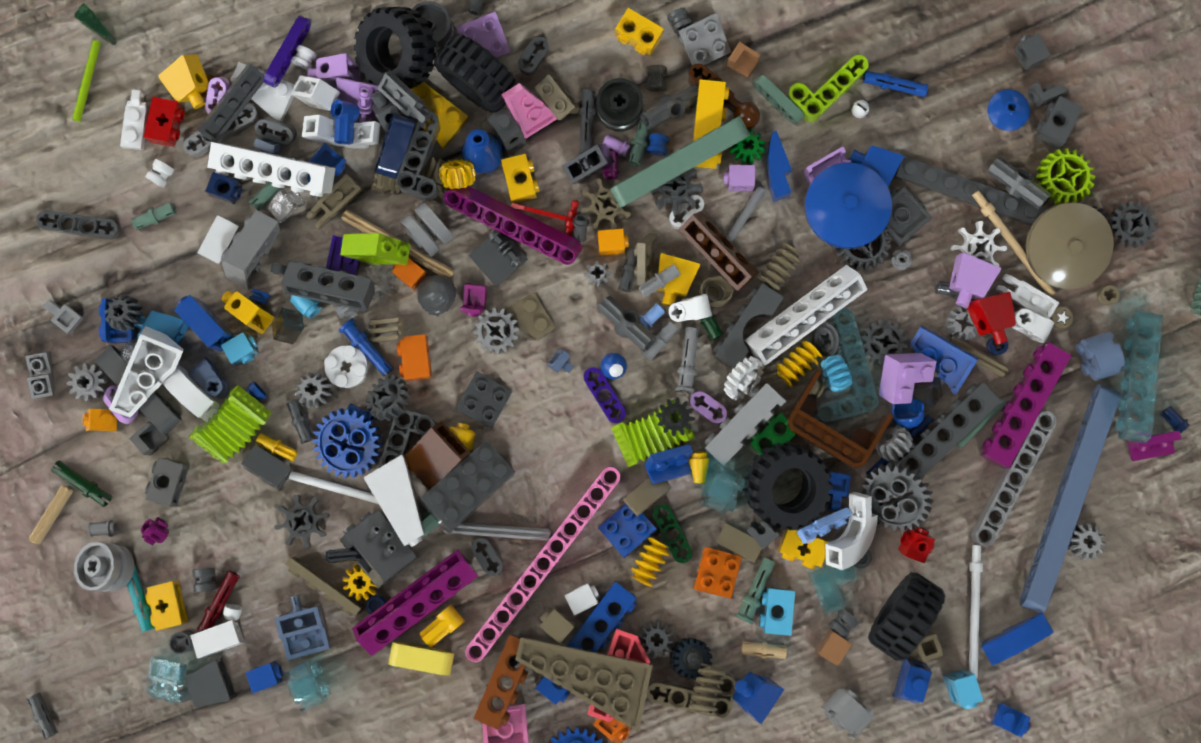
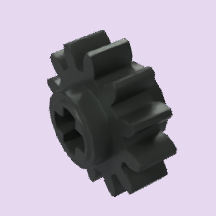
M676 398L674 404H672L670 399H667V407L664 405L659 406L663 413L656 414V417L662 418V421L657 425L665 426L664 434L668 430H672V437L676 435V431H679L683 436L684 427L689 430L692 428L688 421L695 420L694 417L689 416L694 409L689 408L687 410L685 407L688 402L685 401L681 405L679 404V398ZM675 411L679 412L678 415H681V419L677 423H673V419L669 418V415H673Z

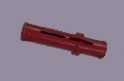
M230 570L227 571L213 601L205 609L206 614L197 628L198 632L214 627L217 619L221 618V611L238 579H240L239 574Z

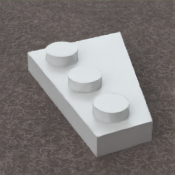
M238 62L230 80L232 83L246 67L245 64ZM281 80L276 88L263 83L251 99L273 119L283 122L294 97L291 95V92L295 85L285 80Z

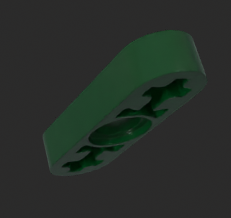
M665 504L656 506L652 515L674 560L679 563L688 562L692 557V550L671 508ZM659 508L668 511L666 515L668 521L671 519L674 521L673 524H668L663 529L661 527V524H665L663 519L656 516L659 513ZM670 527L678 530V537L675 540H669L666 537V531ZM681 538L684 543H680L681 548L688 550L685 554V559H682V557L677 558L676 554L679 552L677 547L674 546L672 548L670 545L677 543Z

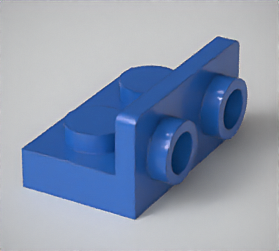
M690 444L649 456L644 466L652 484L691 474L692 471L688 458H690L693 450Z

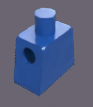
M870 146L866 154L854 149L849 160L852 163L864 165L875 171L888 187L904 156L876 146Z
M906 657L901 666L893 697L914 704L923 703L932 674L928 665Z
M750 672L744 680L736 682V692L733 695V700L745 713L759 724H762L785 689L766 676Z

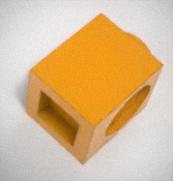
M623 229L598 231L599 256L625 254V248L629 247L628 235H624Z

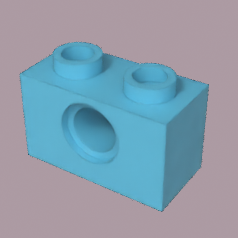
M766 587V592L762 593L761 605H765L764 614H760L759 627L763 628L762 631L764 633L791 636L795 591ZM775 605H780L782 608V613L778 617H773L771 614V609Z
M962 669L943 675L951 702L964 707V709H971L978 706V702L983 701L975 674Z

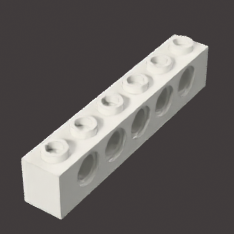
M211 142L208 168L216 169L215 173L221 175H228L230 172L234 173L235 178L247 180V177H252L253 182L266 184V181L272 182L274 187L285 188V185L291 186L292 191L304 192L305 189L310 191V195L323 197V193H332L336 169L333 167L217 142ZM270 166H272V173H271V174H270V171H269ZM289 170L291 171V178L288 176ZM308 174H310L311 177L310 182H308L307 180Z
M845 265L744 341L752 355L765 366L868 289L861 275L848 265Z

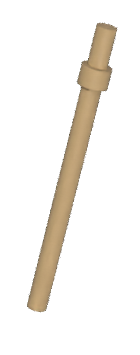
M979 190L973 193V198L981 207L980 211L985 217L988 216L996 228L1000 229L1001 235L1048 296L1055 294L1056 292L1052 286L1040 280L1032 271L1025 250L997 215L991 202L988 203Z

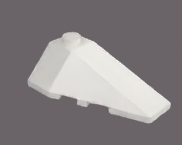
M145 326L138 338L109 410L130 418L146 402L151 394L162 385L167 377L175 371L184 349L168 335Z

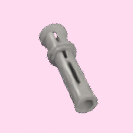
M685 328L682 364L677 372L679 374L678 387L675 389L677 392L694 393L695 391L693 389L694 376L697 374L696 369H694L699 332L697 328Z

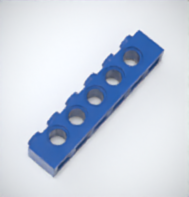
M615 581L567 646L596 652L599 647L604 649L610 641L608 635L612 630L620 628L624 622L621 619L626 612L630 614L637 605L635 602L637 597ZM612 602L619 603L621 606L620 612L617 614L610 613L608 610L609 604ZM598 620L606 621L608 627L605 631L600 632L596 630L595 623ZM584 638H591L594 641V646L591 649H585L582 646L581 642ZM544 676L535 687L537 691L555 705L559 701L563 703L570 694V691Z

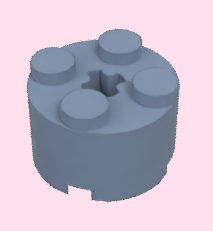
M1107 331L1083 339L1075 345L1076 352L1081 357L1083 363L1081 364V371L1084 376L1089 375L1093 380L1098 381L1124 371L1121 369V367L1125 366L1124 355L1119 343L1114 344L1111 338H1114L1112 333Z

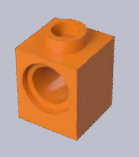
M408 258L407 265H393L394 269L391 271L413 291L419 286L423 278L427 276V273L410 258Z

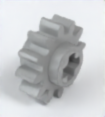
M84 363L83 369L75 366L76 374H68L70 378H73L72 381L66 383V385L73 386L69 393L77 394V400L84 399L87 402H91L92 397L100 399L98 392H105L106 389L102 387V384L108 383L107 380L101 378L105 375V372L98 371L99 366L96 365L90 367L89 364ZM89 379L90 384H86L87 386H85V381H88Z

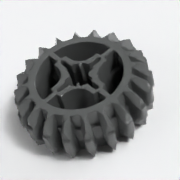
M885 228L876 238L878 240V250L875 256L872 254L873 250L871 243L853 249L833 246L835 250L840 249L836 257H844L841 260V264L848 261L849 267L852 268L856 265V271H860L862 266L865 272L869 270L870 266L873 269L877 268V263L882 264L884 262L883 257L887 258L889 256L886 250H889L891 245L886 242L891 240V236L884 235L888 232V229ZM852 252H859L866 259L858 258Z

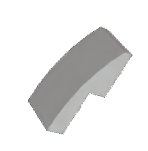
M50 352L25 356L30 375L27 381L31 398L35 399L54 395V375Z

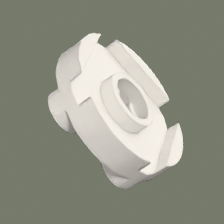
M350 345L335 348L324 361L327 378L332 384L340 388L350 389L360 385L365 380L369 367L366 356L359 349ZM344 362L352 363L351 371L348 373L345 370H341Z

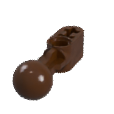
M694 64L689 70V84L691 86L696 85L699 88V79L723 82L720 77L703 64ZM729 89L728 100H724L723 108L727 107L733 112V119L741 116L747 129L755 127L760 120L758 107L751 102H739L734 97V93Z

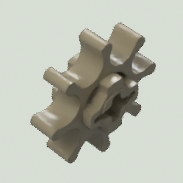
M599 178L596 181V185L599 188L596 194H590L586 190L583 191L582 196L588 198L592 205L589 208H583L581 214L593 213L596 216L597 220L593 224V229L596 230L598 224L606 220L611 224V230L617 228L614 222L616 216L621 215L629 219L631 213L619 207L610 189H605L602 186V180ZM616 180L614 186L620 183V181ZM606 201L610 202L606 209L603 208V203L605 204Z

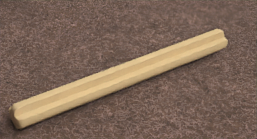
M345 210L342 215L343 221L366 234L380 233L400 240L349 210ZM410 245V259L440 276L452 278L454 275L453 269Z

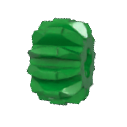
M753 129L749 131L750 136L731 146L733 148L730 149V154H736L734 161L742 159L741 165H745L746 160H748L750 165H753L754 159L760 161V154L765 152V149L762 147L765 141L759 140L760 133H757L755 136L752 135ZM748 145L751 146L750 149L747 148V149L745 150V149L743 148L744 146H748Z

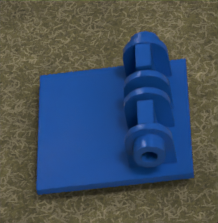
M626 503L598 527L623 558L628 556L657 530L643 513L636 516Z

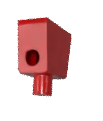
M1006 292L970 302L966 309L978 334L983 336L992 333L995 345L1008 342L1005 329L1016 325L1011 293Z

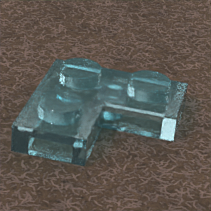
M828 565L808 574L825 615L846 607L838 586L858 578L853 566L840 570Z

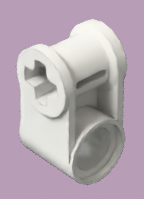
M698 295L672 304L669 307L670 318L675 322L712 316L708 295Z
M1026 308L1014 312L1016 325L1011 328L1036 342H1046L1054 325L1052 320Z

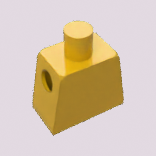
M198 54L180 56L158 75L175 101L179 103L190 102L194 109L205 105L201 94L208 89L209 83Z
M663 253L660 254L658 274L672 264L680 272V276L667 283L664 289L661 287L657 290L664 293L663 305L671 306L675 303L677 296L686 297L698 272L700 263Z
M226 291L222 296L221 300L225 303L224 309L262 335L275 319L274 316L238 291L234 293Z

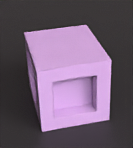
M729 165L728 171H724V184H727V191H753L755 187V165Z

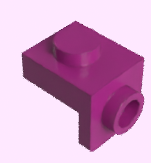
M466 283L464 285L463 306H461L460 312H465L467 316L477 317L479 314H482L486 310L487 285Z

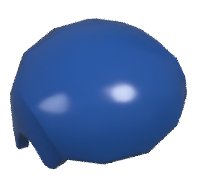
M912 398L911 403L892 404L891 414L894 415L892 418L893 423L907 429L917 427L924 420L923 402Z

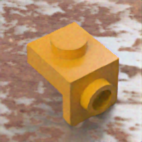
M88 409L83 414L82 425L86 426V431L115 432L117 431V418L109 409Z

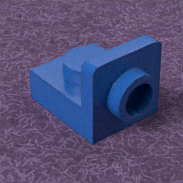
M999 703L991 723L1022 738L1023 734H1026L1030 728V717Z

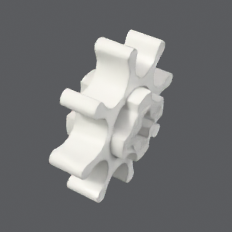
M978 221L975 223L976 232L973 235L967 233L965 228L958 229V233L964 237V243L961 246L952 245L950 247L952 251L960 250L999 267V264L993 259V254L995 251L1002 252L1007 250L1006 246L999 247L994 244L993 239L996 234L1000 233L999 228L994 229L991 234L987 235L982 231L983 222ZM982 244L980 252L974 253L977 249L976 245Z

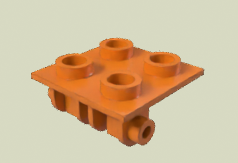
M705 547L704 551L702 550L701 563L698 564L700 567L697 569L696 582L693 583L694 590L731 599L742 557Z

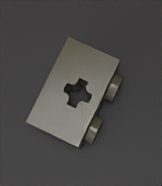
M557 606L553 610L549 607L540 618L542 621L540 627L559 644L575 627V622Z

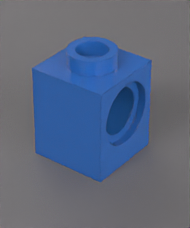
M276 661L245 672L252 694L283 681V670L279 664L277 665Z

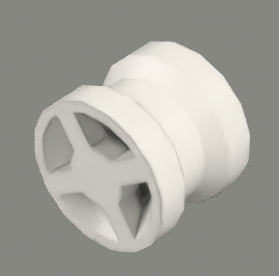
M298 45L296 48L297 54L292 57L291 62L302 69H311V63L316 59L317 54L309 48Z

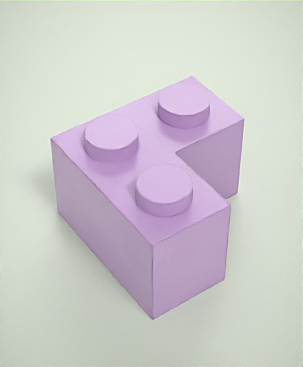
M922 353L886 354L879 396L892 404L911 403L915 383L933 382L936 361Z

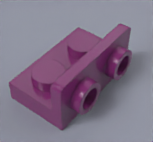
M1180 431L1127 440L1131 461L1174 454L1173 441L1181 440Z

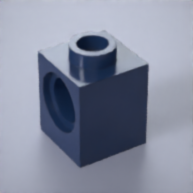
M213 172L205 192L212 197L235 205L236 200H239L242 195V185L237 180ZM225 185H230L229 191L222 193V188Z

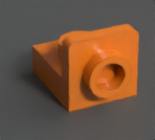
M597 718L593 723L607 738L616 743L624 741L630 734L629 730L631 727L616 719L607 722Z

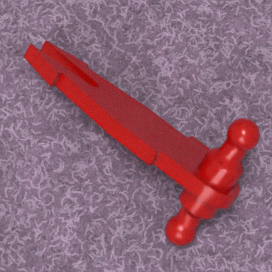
M578 200L571 202V209L568 211L567 216L516 203L512 204L513 208L565 220L564 226L566 230L564 233L572 236L571 232L574 229L573 219L578 215Z

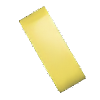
M393 641L388 664L450 676L455 653Z

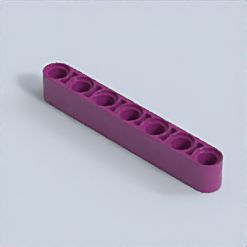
M470 186L460 189L449 188L444 193V202L450 208L563 264L570 265L574 263L582 252V244L577 239Z

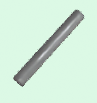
M758 187L726 236L731 243H733L765 193L763 188Z

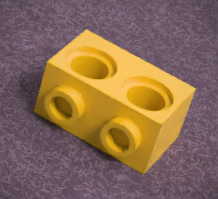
M627 8L615 28V36L619 42L625 45L630 44L635 47L634 49L639 54H647L650 57L664 35V28L630 8ZM626 26H632L634 27V30L632 32H627L624 30V28ZM649 36L653 40L651 42H644L642 38Z

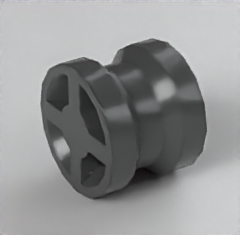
M685 7L679 8L667 16L668 21L673 24L672 29L674 33H679V30L693 24L692 20L687 16L688 11Z

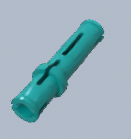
M134 566V572L127 587L134 606L133 614H136L141 633L155 627L152 626L150 620L151 606L147 604L136 566ZM132 580H134L139 597L136 596ZM139 601L141 602L145 614V619L143 618Z

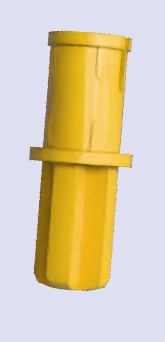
M260 433L256 439L255 445L271 452L273 456L277 454L292 462L298 456V451L282 444V440L272 439L263 433Z

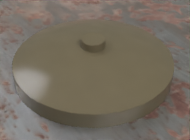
M1073 202L1054 205L1040 214L1029 230L1026 241L1028 263L1040 280L1053 287L1076 289L1086 286L1095 281L1105 271L1111 260L1114 247L1112 230L1106 218L1089 205Z

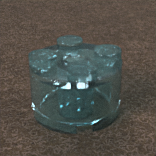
M715 464L712 467L716 469L714 474L709 473L703 486L701 495L705 496L704 501L700 500V504L723 514H726L728 511L733 512L737 505L735 497L737 492L743 489L745 479L741 478V473Z
M308 660L285 671V676L289 675L291 679L287 681L290 693L296 705L302 704L303 707L300 709L302 713L328 701L327 696L331 694L327 682L322 683L319 676L322 674V670L317 661L313 663L311 660Z

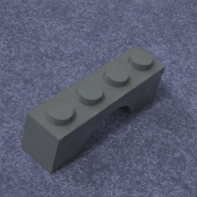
M763 283L760 288L754 287L748 296L752 300L748 306L743 304L737 313L740 316L737 323L731 322L725 331L729 335L725 341L720 339L714 348V351L717 352L714 357L731 369L735 368L739 362H742L749 352L743 340V330L747 322L757 317L770 318L784 298Z

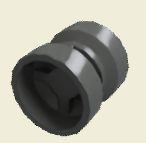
M215 568L192 570L193 577L196 578L193 585L194 592L216 590V583L212 579L215 575Z
M842 608L838 613V617L832 619L828 625L842 638L846 639L849 631L852 628H856L859 622Z
M184 630L173 634L169 640L170 650L176 654L192 651L194 646L190 635L194 633L190 630Z

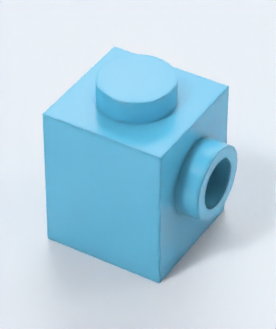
M244 332L221 345L230 363L236 366L253 361L255 359L254 356L259 353L256 348L258 346L256 339Z

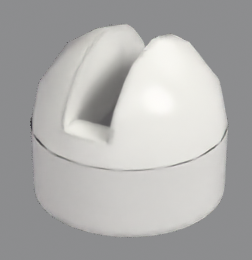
M864 100L856 101L851 109L852 114L857 118L865 117L869 112V104ZM857 104H860L863 108L866 109V111H864V110H863L860 106H858Z
M225 604L223 610L224 618L228 621H236L241 615L242 607L236 604Z

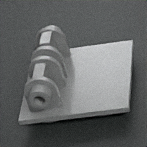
M716 13L678 31L680 35L678 39L681 44H684L692 66L697 63L706 65L731 53Z

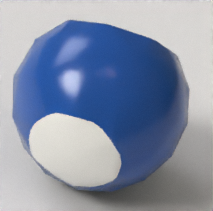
M618 353L605 355L600 364L601 372L609 379H619L626 373V359Z

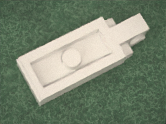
M132 90L131 101H127L125 105L120 147L125 149H144L145 138L143 136L149 109L147 108V103L144 102L145 94L141 90Z

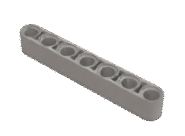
M1049 411L1039 413L1010 468L1003 470L971 531V539L975 544L989 546L995 542L1056 426L1057 420L1053 413ZM1042 416L1045 417L1047 420V425L1045 427H1043L1040 424V418ZM1032 435H1034L1037 438V444L1035 446H1033L1030 443V437ZM1022 454H1024L1027 457V463L1025 465L1021 464L1020 462V456ZM1012 473L1016 474L1017 476V482L1015 484H1012L1010 481V475ZM1002 492H1005L1007 495L1005 503L1000 501V494ZM992 511H995L997 514V520L994 523L989 517ZM982 530H985L987 533V539L984 542L979 538Z

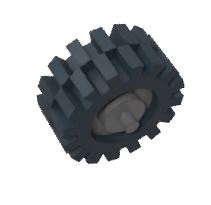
M688 637V639H681V642L677 641L675 643L677 646L675 648L672 647L673 655L670 654L669 657L672 659L670 664L674 667L673 670L678 675L688 679L703 677L698 673V669L705 668L700 663L712 666L710 659H713L712 654H709L710 648L706 647L707 644L695 638Z

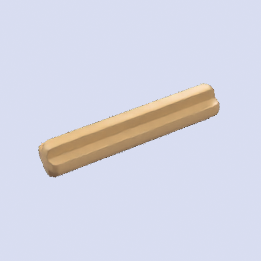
M62 485L29 536V541L34 544H41L73 493L70 487Z

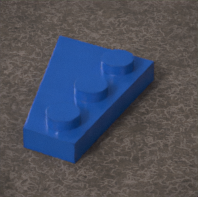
M921 325L910 343V346L917 353H922L936 361L935 372L942 381L944 380L955 396L979 359Z

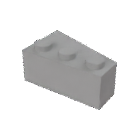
M257 210L252 216L247 217L244 228L241 232L235 234L232 245L229 249L226 248L221 255L226 279L249 290L251 275L254 271H259L261 266L257 264L264 254L268 255L280 233L277 220Z

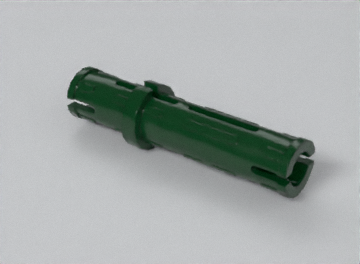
M61 460L55 463L61 470L52 466V473H55L83 492L82 495L86 498H92L102 507L108 505L102 497L109 502L112 500V495L101 490L97 483L88 481Z

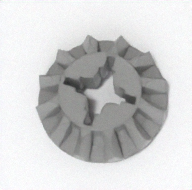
M958 307L947 316L946 328L952 337H956L961 341H967L977 335L978 332L966 308ZM966 317V322L971 326H966L962 330V325L957 321H961Z

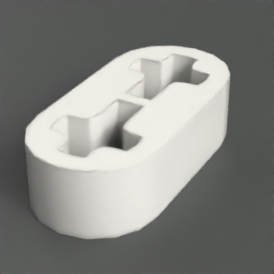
M699 195L690 196L695 202H699V209L694 208L688 211L687 209L690 207L688 203L680 204L677 216L683 213L686 214L682 218L683 223L679 221L677 223L674 222L675 216L672 211L669 216L670 225L675 229H679L693 214L702 212L704 207L702 197Z

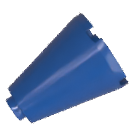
M475 129L469 133L462 146V159L471 161L476 173H490L501 164L503 146L495 135L481 129Z

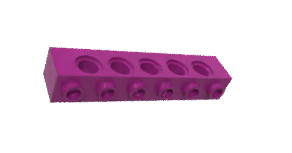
M1049 342L1036 348L1033 353L1035 358L1032 364H1028L1024 369L1022 382H1018L1012 391L1014 396L1003 407L1002 412L1004 414L1001 419L994 423L991 429L994 432L990 439L987 438L982 444L981 449L983 452L980 456L1001 468H1010L1072 355ZM1042 362L1046 363L1048 366L1047 373L1043 372L1041 369ZM1032 380L1038 384L1037 391H1033L1030 386ZM1022 399L1026 400L1028 404L1026 410L1020 406ZM1012 417L1017 420V427L1015 429L1010 426V419ZM1001 436L1005 437L1007 440V445L1005 448L1002 447L999 443V439Z
M457 549L355 625L352 630L356 641L373 656L476 579L478 575L473 565Z

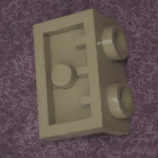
M549 74L534 87V90L558 120H562L569 113L576 115L581 107L556 76Z

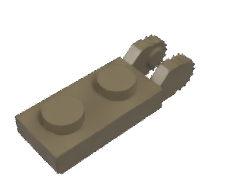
M346 174L332 187L331 194L326 193L316 202L317 204L307 213L306 217L311 220L323 209L326 213L315 224L318 229H321L331 218L333 219L357 197L363 189Z

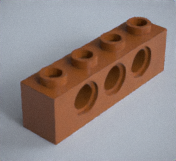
M510 634L473 718L497 730L501 728V725L506 726L510 717V713L507 712L510 704L515 705L519 696L517 688L520 683L524 684L528 675V671H525L527 666L521 664L519 668H515L511 665V657L517 655L520 637ZM504 676H509L512 679L513 684L511 688L503 687L502 678ZM495 697H500L503 700L504 705L502 709H496L493 706V699Z

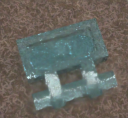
M151 657L148 679L152 680L153 683L152 686L148 687L147 693L158 700L163 698L168 703L181 702L182 695L176 691V688L183 687L187 665L160 657Z

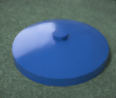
M839 163L826 168L816 176L807 191L804 208L810 228L822 241L837 248L853 249L871 243L884 231L891 217L892 199L886 183L875 171L857 163Z

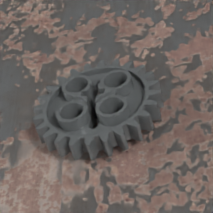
M889 462L886 467L881 464L878 469L874 468L871 474L865 478L866 481L862 484V487L865 489L861 493L872 496V514L878 515L877 525L884 522L885 529L891 525L893 532L898 527H900L902 532H905L907 527L913 530L915 525L919 527L927 519V514L932 510L930 506L933 500L929 497L933 492L926 491L930 484L921 482L924 476L917 477L916 469L911 473L909 472V465L901 469V464L898 462L894 468L892 463ZM897 481L902 482L905 487L900 486ZM879 489L884 490L886 494L881 493ZM908 501L913 502L915 506L910 505ZM889 508L894 509L896 513L890 511Z

